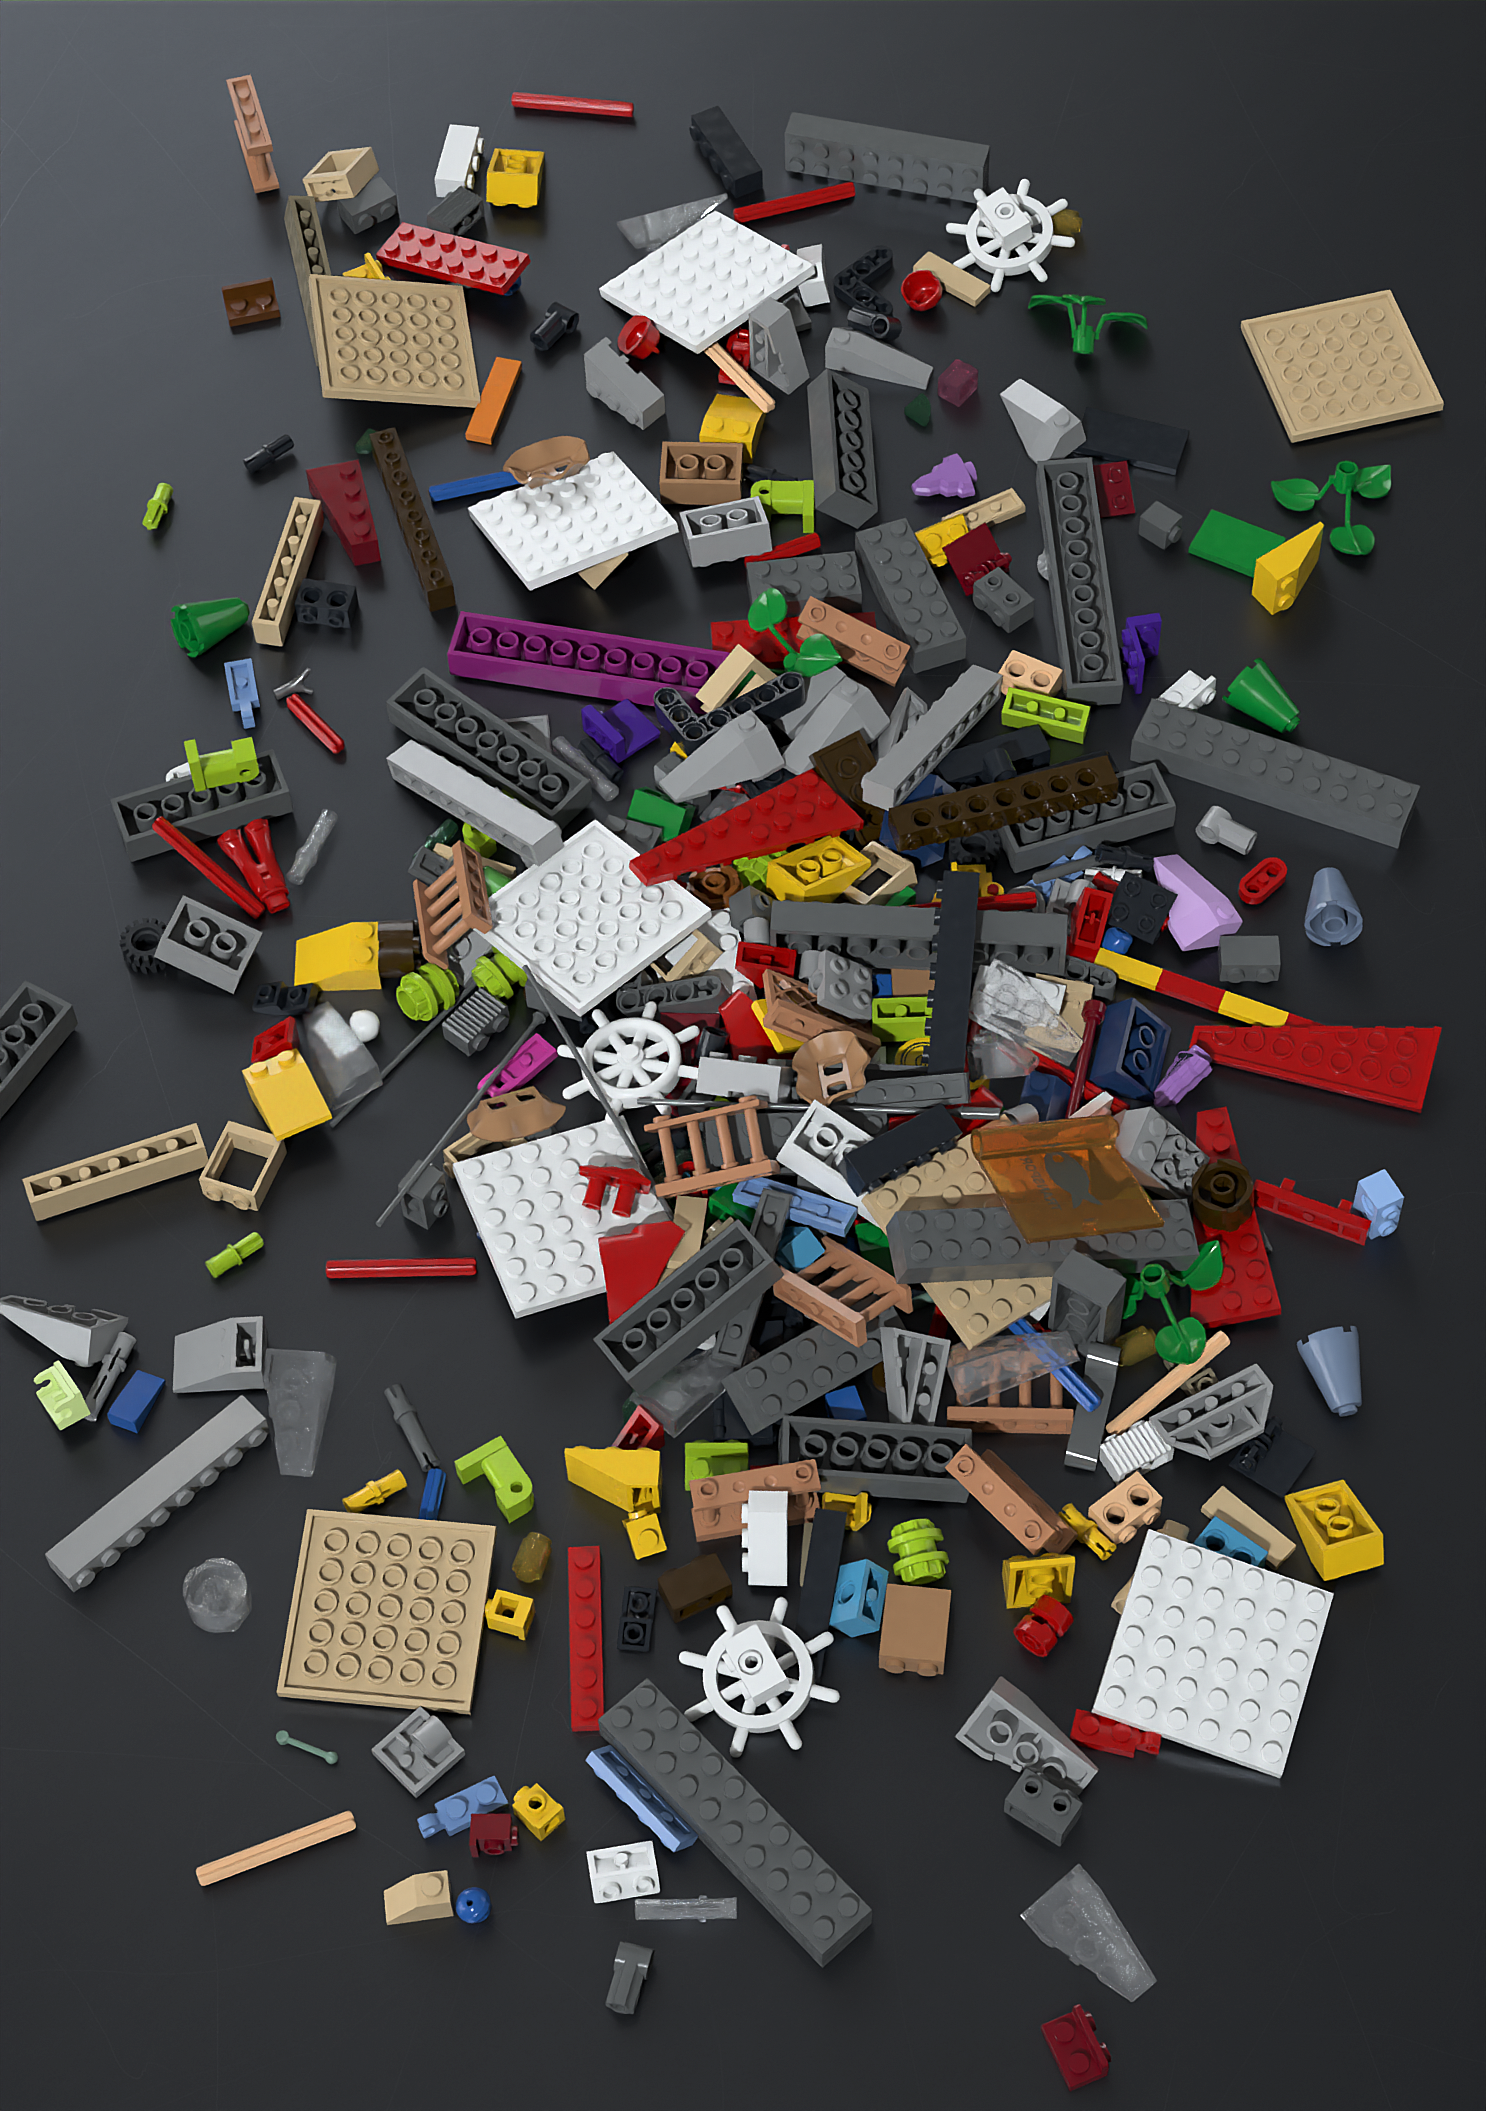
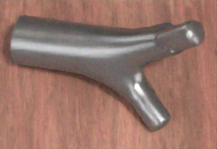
M306 668L294 680L274 689L273 692L277 700L295 692L312 694L313 689L303 685V681L307 678L311 669Z

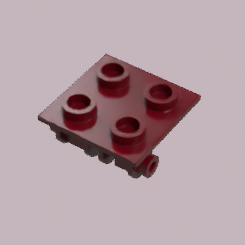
M1127 461L1093 465L1100 518L1134 514L1135 507Z
M986 522L942 547L966 596L973 593V586L976 581L997 567L1001 568L1005 573L1010 571L1009 566L1012 562V557L1007 552H1000Z
M661 1013L660 1024L668 1028L673 1034L693 1025L699 1028L700 1033L697 1037L680 1045L683 1065L699 1068L700 1059L695 1057V1052L703 1028L705 1026L719 1028L720 1014ZM668 1053L660 1054L659 1061L669 1063Z

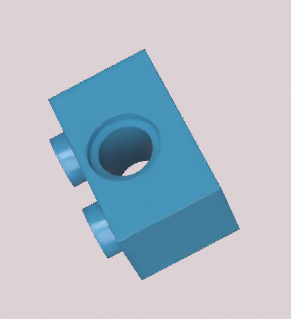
M868 1559L839 1566L829 1625L850 1637L879 1631L889 1571Z

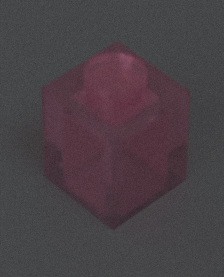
M956 359L938 377V396L960 407L977 389L978 370L972 365Z

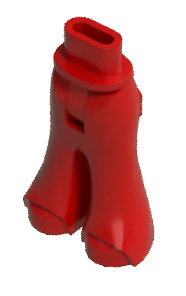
M255 819L244 827L245 837L252 847L260 863L259 865L253 860L240 829H230L224 832L217 839L219 846L238 866L251 890L260 900V903L267 906L270 913H275L289 907L291 904L287 897L289 891L273 850L268 820Z

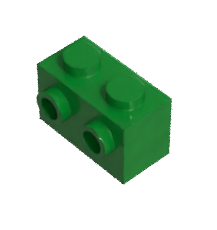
M645 786L635 789L626 819L662 828L663 841L667 842L689 830L696 806L686 802L675 803L668 795Z

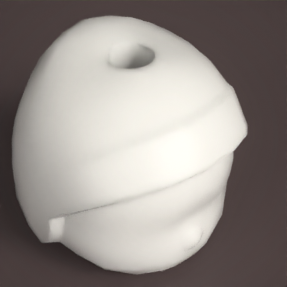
M360 1010L352 1013L350 1018L352 1036L357 1042H367L376 1038L380 1031V1022L377 1015L369 1010Z

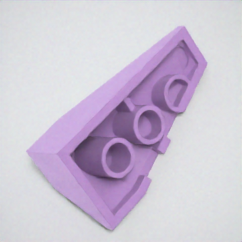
M1178 854L1154 857L1153 867L1158 886L1178 894L1169 912L1167 923L1170 932L1182 951L1218 946L1220 936H1234L1243 921L1225 895Z

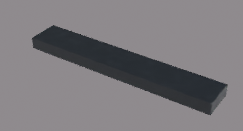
M815 1508L795 1634L804 1644L824 1632H829L848 1516L847 1512ZM826 1647L810 1655L815 1673L814 1684L819 1686ZM796 1663L789 1667L788 1678L799 1680V1663ZM785 1691L786 1698H791L794 1694L793 1692ZM811 1697L809 1701L817 1702L818 1699Z

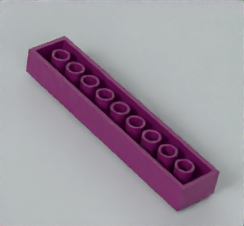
M461 611L447 656L451 675L617 701L628 699L631 703L655 706L653 697L657 690L670 687L680 694L694 713L707 714L700 708L703 702L695 695L730 653Z

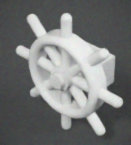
M1027 179L1020 181L1017 194H1008L1002 187L991 195L986 196L983 190L976 189L974 197L978 201V209L971 216L968 225L948 223L946 225L947 232L966 235L970 252L954 262L953 265L963 270L976 262L985 271L993 273L991 290L993 292L1000 290L1004 276L1018 275L1030 270L1040 282H1045L1047 274L1039 264L1048 256L1052 246L1071 248L1075 245V240L1072 237L1054 235L1051 217L1068 206L1066 199H1060L1052 205L1045 207L1036 199L1027 196L1030 182ZM1041 223L1043 227L1042 234L1033 233L1031 228ZM978 237L994 238L981 247L978 244ZM1023 242L1036 243L1037 245L1029 251ZM1001 247L999 258L989 255V253ZM1015 250L1019 254V257L1009 259L1011 251Z
M653 1001L646 1004L641 1018H623L610 1022L600 1009L594 1010L592 1018L599 1026V1029L589 1037L583 1048L576 1047L617 1118L619 1113L626 1109L647 1106L637 1104L638 1098L665 1099L664 1097L677 1085L680 1077L696 1080L698 1078L699 1068L683 1065L680 1045L697 1037L700 1033L699 1028L693 1025L673 1034L662 1024L653 1021L657 1010V1004ZM634 1037L632 1044L626 1045L622 1040ZM646 1038L657 1042L643 1049ZM611 1044L616 1050L617 1054L604 1052L602 1050ZM560 1045L557 1052L560 1056L575 1058L568 1045ZM667 1052L669 1063L659 1061L656 1056ZM595 1062L611 1065L597 1073L594 1072ZM582 1069L583 1080L565 1088L562 1093L565 1099H572L589 1091L599 1100ZM655 1105L662 1116L672 1113V1108L669 1105ZM606 1113V1123L610 1125L614 1124L611 1118L609 1117L608 1113Z
M783 1597L776 1599L769 1621L757 1620L737 1625L729 1608L725 1605L719 1606L717 1608V1615L726 1632L715 1641L707 1656L683 1651L679 1655V1660L682 1664L703 1669V1685L707 1699L687 1709L684 1716L690 1722H693L714 1710L721 1719L735 1727L736 1731L730 1747V1754L735 1758L742 1755L749 1732L765 1733L781 1729L792 1749L797 1750L801 1748L802 1740L792 1721L802 1713L811 1697L831 1703L837 1702L840 1698L837 1690L814 1684L815 1673L810 1656L830 1645L834 1640L833 1635L830 1632H824L804 1644L793 1631L782 1625L788 1606L787 1600ZM777 1641L791 1649L789 1653L778 1659L773 1654ZM799 1663V1680L786 1677L783 1671ZM719 1673L741 1679L719 1691ZM784 1691L793 1692L794 1694L790 1700L782 1706L777 1695ZM743 1694L745 1702L740 1713L731 1708L727 1702ZM766 1702L771 1713L755 1716L756 1707Z

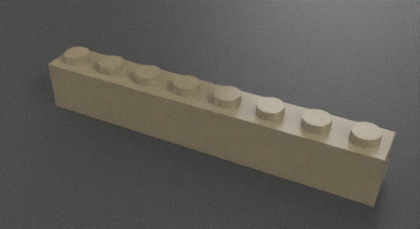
M288 196L284 220L316 366H319L308 280L310 274L331 276L314 196Z

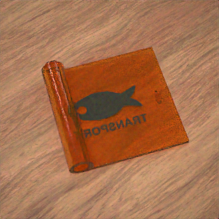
M1111 1114L976 1128L972 1130L970 1138L972 1153L1027 1244L1164 1227L1165 1222L1115 1147L1116 1138L1120 1134V1127L1118 1121Z

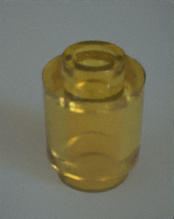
M1065 208L1051 217L1055 233L1073 237L1075 232H1080L1083 219L1079 217V211Z
M1140 1326L1115 1339V1343L1111 1344V1346L1122 1348L1119 1366H1132L1157 1352L1155 1348L1156 1334L1151 1328L1146 1329L1144 1326Z
M530 1532L527 1538L522 1540L512 1564V1570L516 1573L515 1576L518 1579L531 1583L542 1578L552 1553V1542L548 1537Z

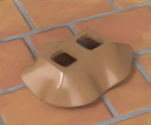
M558 436L517 450L505 462L503 471L511 473L519 483L527 484L533 489L579 474L581 467L589 462L590 454L586 441L571 436ZM568 465L562 473H557V468Z
M850 1031L823 1033L805 1042L799 1048L792 1060V1068L798 1073L796 1092L802 1099L810 1104L815 1099L828 1107L831 1103L854 1097L857 1091L864 1088L866 1085L864 1071L871 1058L858 1041L857 1035ZM838 1063L843 1064L842 1072L825 1076L824 1069ZM846 1084L847 1090L829 1096L828 1089L830 1087Z
M532 1086L480 1101L477 1109L468 1114L467 1123L474 1137L491 1142H504L527 1137L549 1129L564 1115L566 1106L552 1102L546 1095L540 1093ZM500 1102H504L507 1105L506 1107L493 1110Z

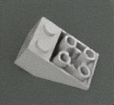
M1152 1107L1126 1111L1105 1158V1161L1123 1177L1168 1200L1187 1199L1188 1207L1192 1202V1178L1197 1169L1210 1160V1157Z
M263 1316L229 1318L175 1336L173 1393L266 1388L268 1333Z

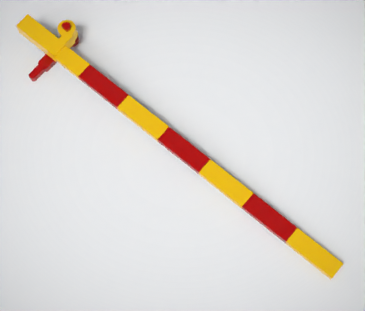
M996 882L986 883L981 890V897L1004 894L1003 887ZM935 893L932 902H941L942 899L936 898ZM1067 936L1066 955L1108 968L1119 979L1255 1026H1290L1300 1028L1326 1026L1101 947L1099 950L1071 944L1070 937Z

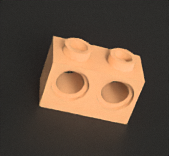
M1012 650L998 674L1003 675L1001 692L1007 695L1008 688L1012 687L1055 698L1062 687V669L1015 650Z
M1136 1471L1089 1507L1088 1520L1094 1521L1098 1525L1097 1529L1115 1545L1120 1542L1126 1543L1135 1536L1139 1527L1145 1523L1150 1525L1160 1516L1162 1497ZM1139 1499L1144 1501L1146 1504L1138 1506L1135 1505L1132 1501ZM1118 1518L1122 1523L1113 1524L1108 1519Z

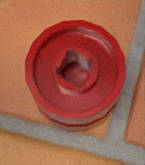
M1048 1595L1040 1596L1030 1608L1031 1615H1025L1013 1629L1017 1640L1027 1650L1040 1657H1045L1057 1644V1637L1063 1636L1074 1622L1072 1614L1068 1609Z

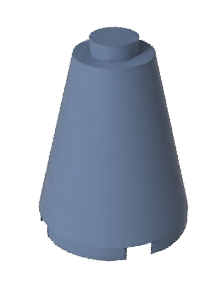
M1323 868L1314 876L1304 920L1306 934L1310 940L1322 946H1331V942H1340L1341 945L1347 944L1356 939L1361 933L1363 917L1342 873L1335 868Z
M1342 1326L1325 1329L1308 1335L1309 1342L1304 1345L1302 1340L1297 1342L1298 1351L1329 1408L1334 1413L1339 1412L1341 1417L1355 1414L1358 1412L1357 1407L1362 1405L1359 1333L1355 1326H1350L1351 1332H1344Z

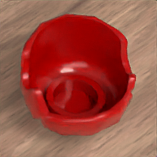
M917 270L909 274L902 281L901 293L906 303L912 309L927 311L936 306L942 298V287L931 271Z

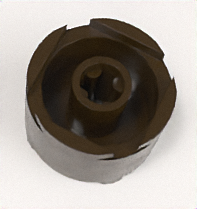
M418 919L378 921V962L381 978H402L410 972L420 975L418 969L422 966L420 959H423V950L419 939Z
M1217 1159L1216 1163L1208 1165L1207 1162L1197 1169L1191 1183L1193 1210L1196 1219L1213 1229L1225 1230L1227 1232L1238 1230L1240 1225L1249 1219L1254 1209L1253 1181L1247 1168L1231 1159Z

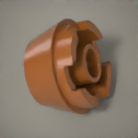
M720 864V868L712 867L704 872H692L689 876L686 890L709 907L711 911L729 908V897L741 891L743 883L734 868L729 865L723 866Z

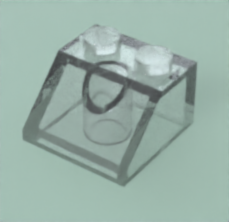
M997 1028L979 1030L980 1034L974 1035L966 1044L970 1080L1029 1075L1039 1064V1057L1007 1031L997 1032Z

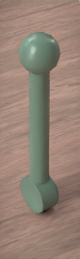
M282 1730L276 1734L277 1742L280 1745L289 1743L325 1758L329 1764H334L338 1760L336 1752H326L291 1738L287 1731Z

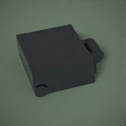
M713 1371V1443L738 1440L741 1443H748V1450L773 1449V1442H776L775 1426L781 1425L782 1418L751 1435L721 1382L722 1379L735 1371Z

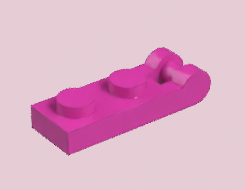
M536 1033L518 1049L484 1095L489 1094L493 1098L519 1090L558 1057L557 1050ZM496 1068L479 1082L478 1090H480ZM500 1081L505 1083L501 1088L496 1086ZM500 1102L497 1104L498 1107H502L505 1105L504 1102Z

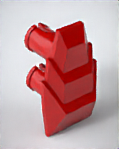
M594 1165L579 1166L578 1174L589 1180L582 1205L586 1208L600 1210L606 1185L618 1188L612 1213L620 1217L630 1218L636 1193L647 1195L650 1192L651 1181L634 1168L622 1169L614 1166L599 1167Z

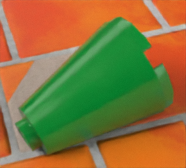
M238 597L175 605L171 609V612H175V618L170 619L174 636L181 649L187 647L190 651L187 655L195 658L248 621L250 610L247 603Z
M1260 657L1256 658L1254 662L1257 665L1253 669L1247 666L1228 687L1227 690L1231 693L1230 696L1223 695L1222 699L1227 704L1281 733L1286 730L1291 732L1300 723L1301 719L1298 716L1301 712L1267 664Z

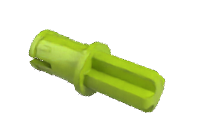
M159 483L153 498L147 503L148 510L142 521L147 530L157 529L162 516L168 511L167 504L174 491L169 484Z
M253 1232L233 1246L229 1243L225 1250L207 1260L205 1264L213 1277L217 1278L236 1264H243L242 1259L264 1245L263 1239L257 1232Z

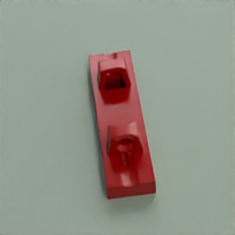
M1288 1178L1283 1179L1280 1187L1256 1179L1253 1185L1255 1206L1363 1246L1365 1245L1372 1221L1351 1214L1353 1202L1341 1199L1338 1208L1294 1193L1296 1182Z

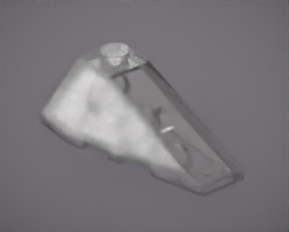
M727 193L617 222V226L636 249L646 247L647 252L661 248V243L670 241L728 198Z

